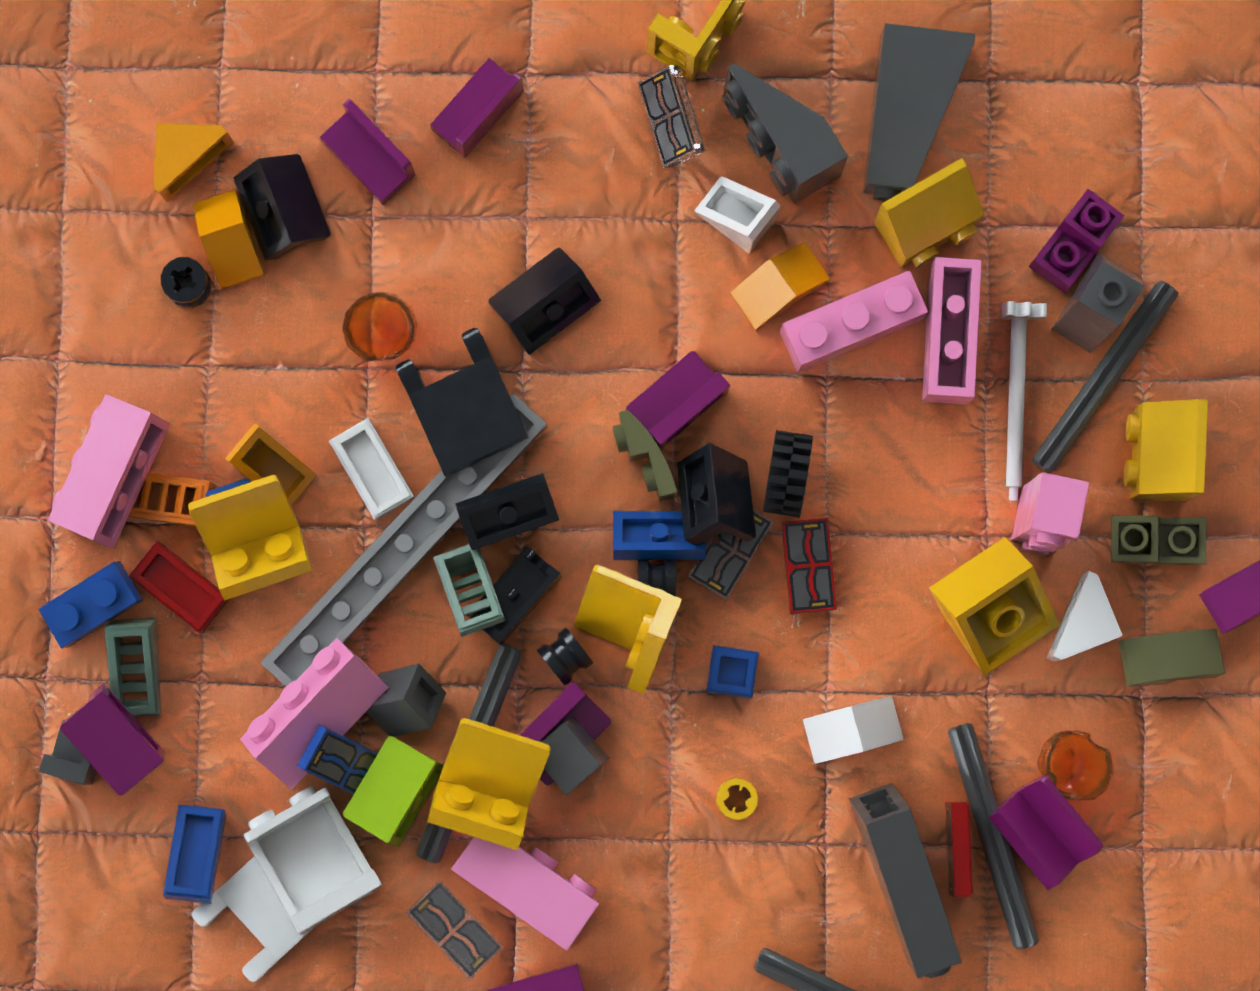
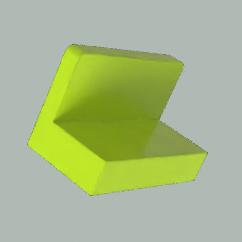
M393 736L387 737L345 808L343 816L387 844L400 847L437 784L444 765Z

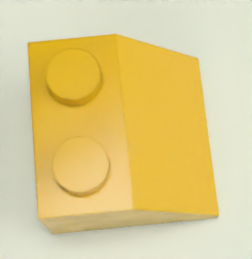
M963 158L882 203L874 224L900 268L911 262L915 268H918L937 257L939 252L936 248L952 240L956 246L977 234L979 231L976 225L980 223L985 214L969 169Z
M1207 399L1143 402L1134 408V414L1128 415L1126 440L1133 442L1132 460L1127 459L1125 462L1124 486L1131 487L1130 499L1186 502L1204 493Z
M1006 537L929 587L943 617L984 676L1060 626L1033 565Z

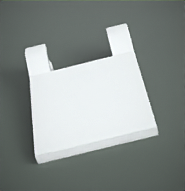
M255 856L213 893L212 904L202 903L192 913L193 919L200 926L205 927L229 907L265 948L242 969L243 974L251 982L258 981L312 930L310 929L299 935Z

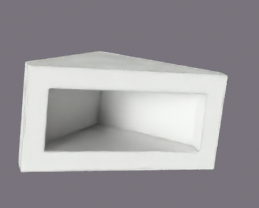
M721 176L694 211L707 223L750 254L777 220L780 204L772 198Z
M1091 571L1081 574L1048 652L1047 659L1054 662L1060 661L1123 636L1098 574Z
M892 695L802 719L814 764L904 740Z

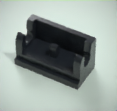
M526 547L493 585L505 621L482 630L499 645L504 643L561 579V573L546 563L533 549ZM486 594L479 601L486 599ZM491 607L466 616L472 619L492 610Z

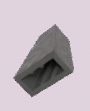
M884 24L880 36L863 193L873 194L874 200L885 202L915 184L975 43V34Z
M1098 252L1053 325L1052 330L1086 351L1092 352L1121 325L1144 284L1137 274Z
M892 783L849 798L910 967L917 978L923 976L933 978L947 973L951 966L962 963L910 807Z

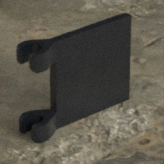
M472 328L462 334V339L474 364L425 387L418 368L410 359L396 365L399 378L412 402L445 477L529 438L485 339L477 328Z

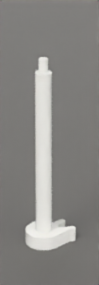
M1007 301L1001 304V319L1011 320L1006 487H1009V501H1018V487H1022L1027 320L1046 318L1047 303L1032 304V302L1016 303L1014 301Z

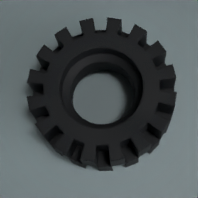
M776 430L763 512L800 518L813 436Z

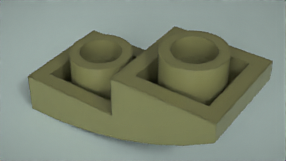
M630 411L619 412L620 424L612 426L619 453L628 451L630 462L648 458L649 464L642 465L644 480L648 492L657 491L659 501L677 497L678 492L670 468L651 434Z
M1112 516L1111 562L1207 565V519Z
M1217 629L1172 632L1119 641L1127 687L1164 685L1175 680L1216 678L1225 674Z

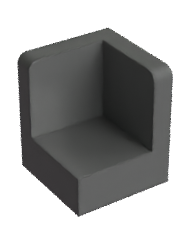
M415 664L380 673L378 676L389 688L366 713L389 736L393 737L432 728L446 692L420 664Z
M574 717L564 722L542 742L551 747L544 770L566 795L609 759Z
M59 730L53 753L44 754L39 769L41 773L82 785H93L97 772L61 730Z

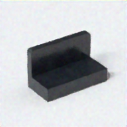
M299 154L259 158L233 177L265 260L280 258L299 244L322 241L331 235Z
M556 248L492 296L488 303L506 323L521 347L530 355L602 300L582 269L561 248Z
M708 443L677 462L685 541L699 546L724 531L747 542L756 538L749 470L746 460L712 443Z
M543 473L455 503L471 551L559 521Z

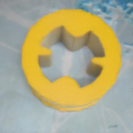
M733 778L725 781L719 787L716 803L723 815L730 819L741 820L754 813L758 804V794L755 787L747 780ZM735 785H739V791H742L743 787L746 788L750 795L744 801L746 809L738 813L735 812L736 807H732L730 811L724 803V800L730 797L728 789Z

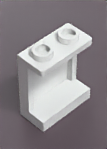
M313 786L302 790L289 799L292 807L278 815H275L272 809L264 812L248 822L251 830L244 834L247 844L299 935L377 891L382 886L375 871L369 866L334 805L326 787L316 792Z

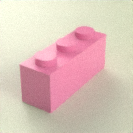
M935 257L929 267L922 402L968 405L975 397L982 260Z
M909 270L783 323L780 335L798 374L923 321L928 310Z
M105 394L101 405L92 414L91 427L82 446L75 452L72 458L68 477L62 489L57 492L53 499L52 511L48 521L114 549L144 484V478L149 473L170 427V423L151 412Z
M1042 472L1021 487L1011 541L1022 543V551L1048 556L1049 551L1056 552L1057 549L1063 548L1066 544L1078 539L1089 482Z
M336 638L329 647L322 649L315 656L313 663L296 681L291 682L283 689L280 698L263 715L258 716L252 721L247 732L240 740L257 761L290 789H293L308 773L299 768L297 764L319 724L344 735L389 687L366 663Z
M473 837L451 869L566 951L599 905V901L592 897L597 890L595 887L576 874H573L570 880L554 870L559 862L535 847L532 853H529L521 846H519L518 850H514Z

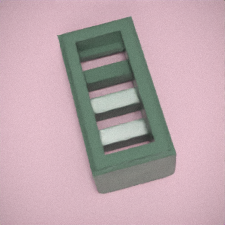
M468 544L433 557L461 637L505 621L480 548L471 551ZM476 569L478 571V573L467 576L454 582L452 581V578L460 576L462 574L471 572ZM482 582V585L460 594L456 593L457 590ZM486 594V599L461 608L460 603ZM491 607V612L465 620L464 616Z
M156 618L110 621L104 628L110 690L134 717L160 715L159 652ZM142 636V642L122 643V637ZM122 655H144V661L123 662ZM145 673L146 680L123 681V674ZM147 691L148 699L124 700V693Z

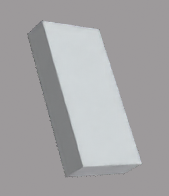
M369 418L329 440L375 521L415 498Z

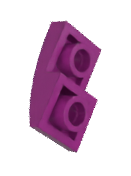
M1087 189L1029 267L1060 291L1066 293L1125 215L1090 189Z
M1260 561L1199 594L1222 634L1260 616Z

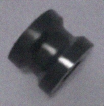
M178 257L171 260L164 267L161 274V286L164 293L176 305L184 308H194L203 304L209 297L211 279L207 271L196 260L189 257Z
M638 560V581L676 596L675 560H666L662 565H652L648 560Z
M566 627L558 633V639L551 645H542L537 649V652L564 686L572 681L573 673L578 669H587L594 663Z

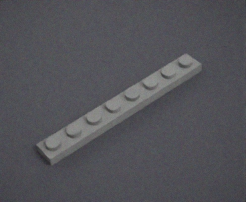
M514 393L510 397L529 438L450 476L445 477L441 470L262 660L261 664L285 687L291 682L296 681L313 663L315 656L322 649L329 647L336 638L345 643L459 522L460 517L455 503L486 493L547 428V424Z

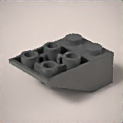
M732 64L728 67L726 84L724 85L727 94L722 96L723 101L735 120L741 117L750 131L746 134L748 143L758 158L765 155L773 168V171L769 173L770 178L782 196L789 194L795 204L841 177L848 155L823 116L738 65Z

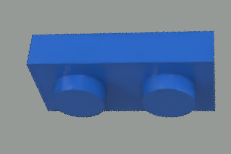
M613 511V560H706V542L695 546L684 539L682 511Z
M114 561L40 607L39 611L60 648H68L143 600L121 561Z

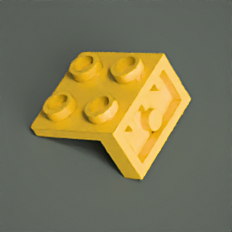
M721 0L698 37L692 35L693 29L683 20L675 16H670L667 19L657 13L648 27L647 54L690 81H693L699 70L706 74L720 52L717 47L720 44L722 35L726 34L730 37L744 16V13L741 11L746 0Z
M276 475L257 479L188 504L189 513L211 555L218 588L224 601L312 571L302 530Z
M595 565L591 572L574 626L631 650L625 666L633 670L627 688L644 694L661 656L682 599L668 594L661 589L624 576L617 571Z
M467 718L461 719L435 787L427 822L518 850L523 838L528 807L550 755L551 747L548 744Z

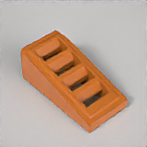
M147 473V476L144 478L139 508L132 507L128 517L197 528L191 515L183 514L187 489L195 491L194 502L206 498L205 493L213 490L215 484L205 480ZM153 484L161 485L157 509L149 510ZM170 487L178 488L173 513L166 512Z

